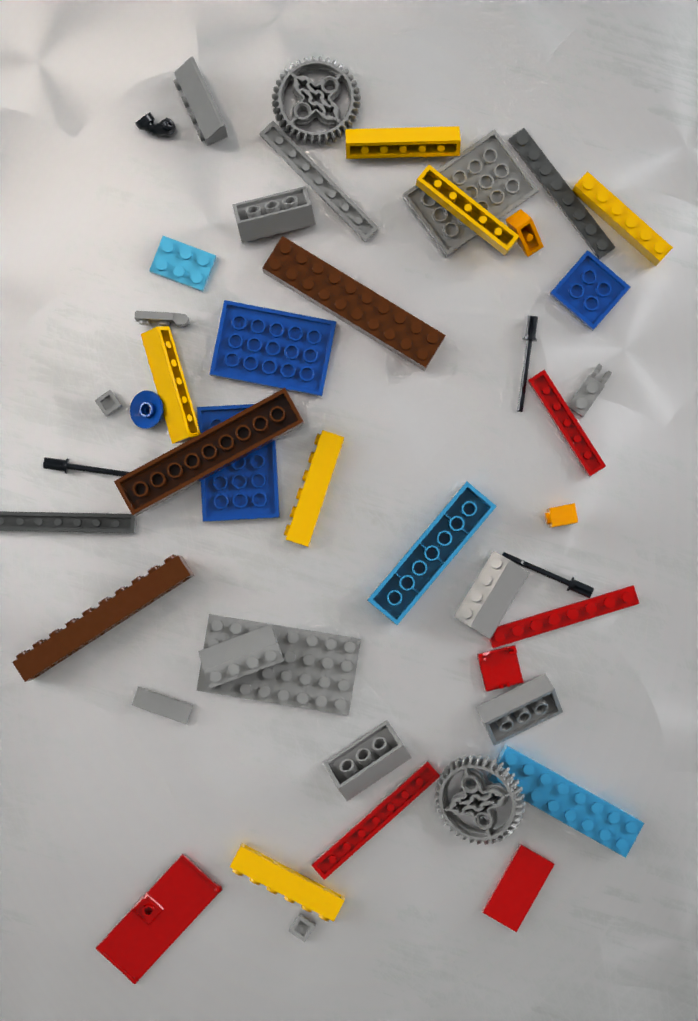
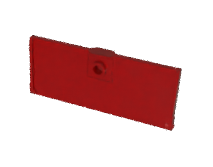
M182 854L97 945L96 950L119 969L132 983L136 984L223 889L187 856Z

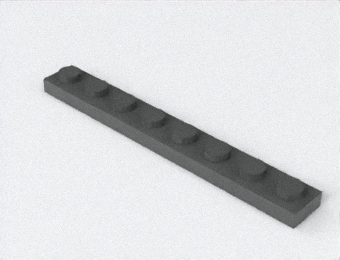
M525 128L510 137L509 143L597 258L600 260L615 248L614 244Z
M0 511V531L135 533L136 516L132 514Z

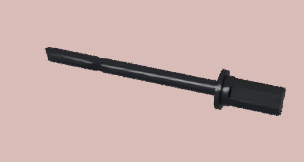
M527 316L526 331L524 337H522L527 342L517 408L519 412L523 411L532 341H537V316Z
M44 457L43 462L44 469L65 471L66 474L68 469L121 477L130 473L70 464L68 458L62 460Z
M503 552L502 556L516 564L567 585V591H574L587 598H590L594 591L593 587L575 580L574 577L571 580H567L508 553Z

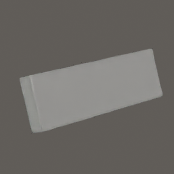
M142 687L137 688L132 706L187 724L193 708L191 704Z

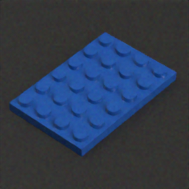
M224 300L210 375L278 389L286 388L289 391L322 397L336 321Z
M254 404L197 407L200 433L207 431ZM276 440L201 481L203 522L280 518Z

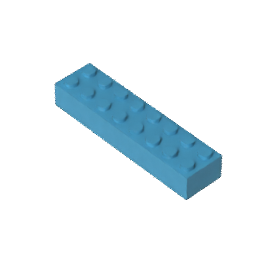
M466 482L367 601L398 625L497 506L470 483Z
M504 745L496 763L499 765L503 762L504 769L510 767L509 774L515 773L513 779L519 780L517 786L523 787L520 793L525 794L524 801L626 858L644 825L641 820L510 746ZM489 772L487 779L490 782L503 784L499 778Z

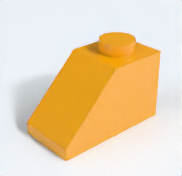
M520 209L505 219L508 227L519 235L517 243L527 257L544 247L532 218Z
M575 503L548 508L547 513H545L546 524L553 528L578 523Z

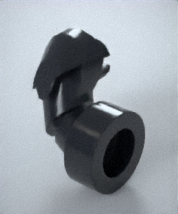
M150 112L135 123L139 130H145L156 136H170L176 129L174 122L169 118L155 125V118Z

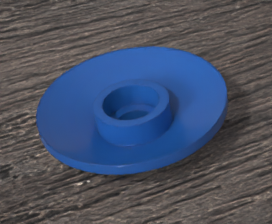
M141 391L133 398L130 405V415L135 425L143 429H149L156 426L161 420L163 403L155 392Z

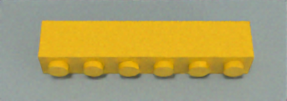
M459 126L345 130L346 159L460 156L461 138Z
M428 165L417 178L416 186L504 256L517 242L518 234L432 166Z
M588 171L573 187L572 191L580 200L654 266H657L673 248Z
M170 326L155 327L141 334L143 346L158 396L163 403L164 418L172 444L183 443L201 433Z
M322 430L321 434L317 433L314 442L317 447L315 452L311 451L308 463H311L309 471L305 470L302 481H305L303 489L299 488L296 499H299L297 507L293 506L290 517L293 519L291 525L287 524L284 535L287 536L286 540L309 547L344 437Z
M241 843L230 865L233 869L232 872L239 876L244 874L250 877L249 880L256 885L261 883L267 886V890L271 893L284 895V899L288 902L301 904L302 909L318 913V916L327 922L329 920L334 922L345 901V897L243 843Z

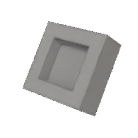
M111 390L95 400L106 417L122 407Z
M299 914L289 928V932L305 942L316 924L302 914Z

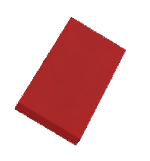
M520 844L482 912L517 932L555 864Z

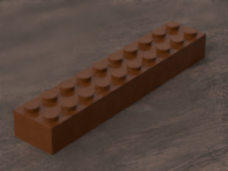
M284 236L281 237L262 267L264 274L423 371L426 370L445 339V334Z
M286 388L120 477L114 483L131 514L137 516L304 425V421Z
M174 554L164 560L165 564L161 567L160 565L152 567L148 570L149 574L147 576L135 578L131 581L133 585L130 587L123 586L115 591L116 596L113 598L106 597L98 603L99 607H91L84 611L82 618L70 620L65 624L66 628L57 629L49 634V639H41L33 644L34 649L24 650L16 655L17 659L12 663L25 682L34 680L195 576L184 558Z

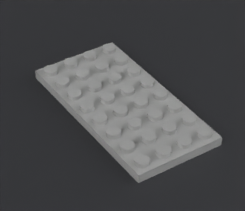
M209 614L203 649L270 624ZM271 624L284 658L283 662L211 689L203 672L202 664L200 666L196 691L349 715L361 639Z

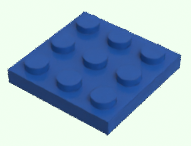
M587 250L550 292V295L593 331L630 289V286Z

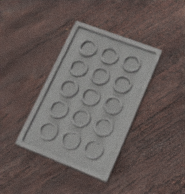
M495 129L460 153V156H456L437 170L497 219H501L539 191ZM416 185L402 195L446 257L478 235Z

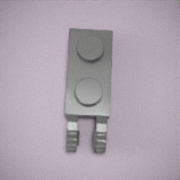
M135 312V320L140 325H151V322L158 323L159 326H170V323H174L177 327L184 328L190 323L187 315L181 313Z
M600 364L586 378L568 404L569 409L582 418L603 390L604 384L612 374V372L608 371L604 374L601 382L596 380L595 376L602 369Z

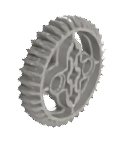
M312 56L311 61H308L305 57L304 63L297 60V66L291 63V70L288 68L284 69L285 74H280L281 80H276L277 86L273 88L275 93L272 94V99L275 101L272 102V106L276 107L273 109V113L277 114L275 118L276 121H280L279 126H285V133L290 131L289 136L291 138L296 135V141L303 138L304 144L307 143V140H310L311 145H314V141H318L320 146L321 140H325V143L328 144L329 138H331L335 142L336 135L342 138V132L345 133L347 127H353L352 122L357 120L355 115L359 114L357 108L360 107L361 103L358 101L361 99V96L358 95L357 81H352L353 75H348V69L342 71V64L336 66L337 61L335 60L329 63L330 59L328 57L325 61H322L321 56L318 58L319 61H315V57ZM310 70H323L336 75V77L326 76L318 84H315L307 76L297 75ZM290 81L293 82L292 92L300 100L292 109V120L288 118L283 104L284 93ZM341 81L346 86L349 95L348 111L342 121L340 120V109L333 102L340 94ZM327 85L335 87L332 91L325 89ZM300 111H306L308 113L305 117H300L298 115ZM317 117L323 124L335 127L323 132H309L298 128L296 125H307Z
M474 754L470 757L466 755L462 759L457 758L455 762L452 761L449 766H446L444 772L440 774V778L437 780L438 785L435 787L437 792L434 797L437 798L435 805L440 806L437 812L442 813L440 819H446L445 825L451 826L450 831H457L456 836L463 835V840L469 838L470 843L476 840L477 844H481L483 840L486 845L489 842L493 844L497 840L500 842L503 838L509 837L515 831V828L519 826L525 811L522 808L525 806V801H523L525 794L520 793L523 787L517 786L519 780L513 779L515 773H508L510 767L504 769L503 762L498 765L496 758L490 761L489 756L483 759L482 754L478 755L477 758ZM477 769H482L492 773L497 778H499L503 782V784L495 783L487 785L483 773ZM464 770L465 773L461 779L463 791L454 794L449 802V783L458 772ZM470 779L475 780L476 784H473ZM510 796L512 801L510 817L505 824L495 829L494 826L498 820L496 808L505 805ZM472 814L474 822L479 829L467 825L458 816ZM483 815H486L489 820H486Z

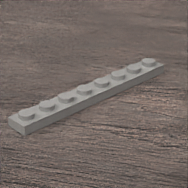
M274 121L260 132V136L364 242L379 230V227Z

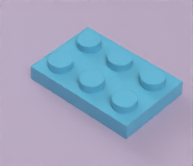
M163 236L149 271L203 292L217 257L214 254Z

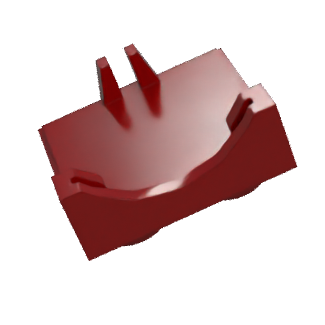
M515 645L477 654L486 692L524 683Z

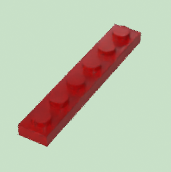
M543 370L528 380L529 384L587 475L590 477L606 467L546 371Z

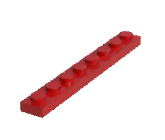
M634 585L500 625L489 640L492 648H496L637 605L639 600Z
M426 761L315 860L311 866L325 880L440 777L439 773Z

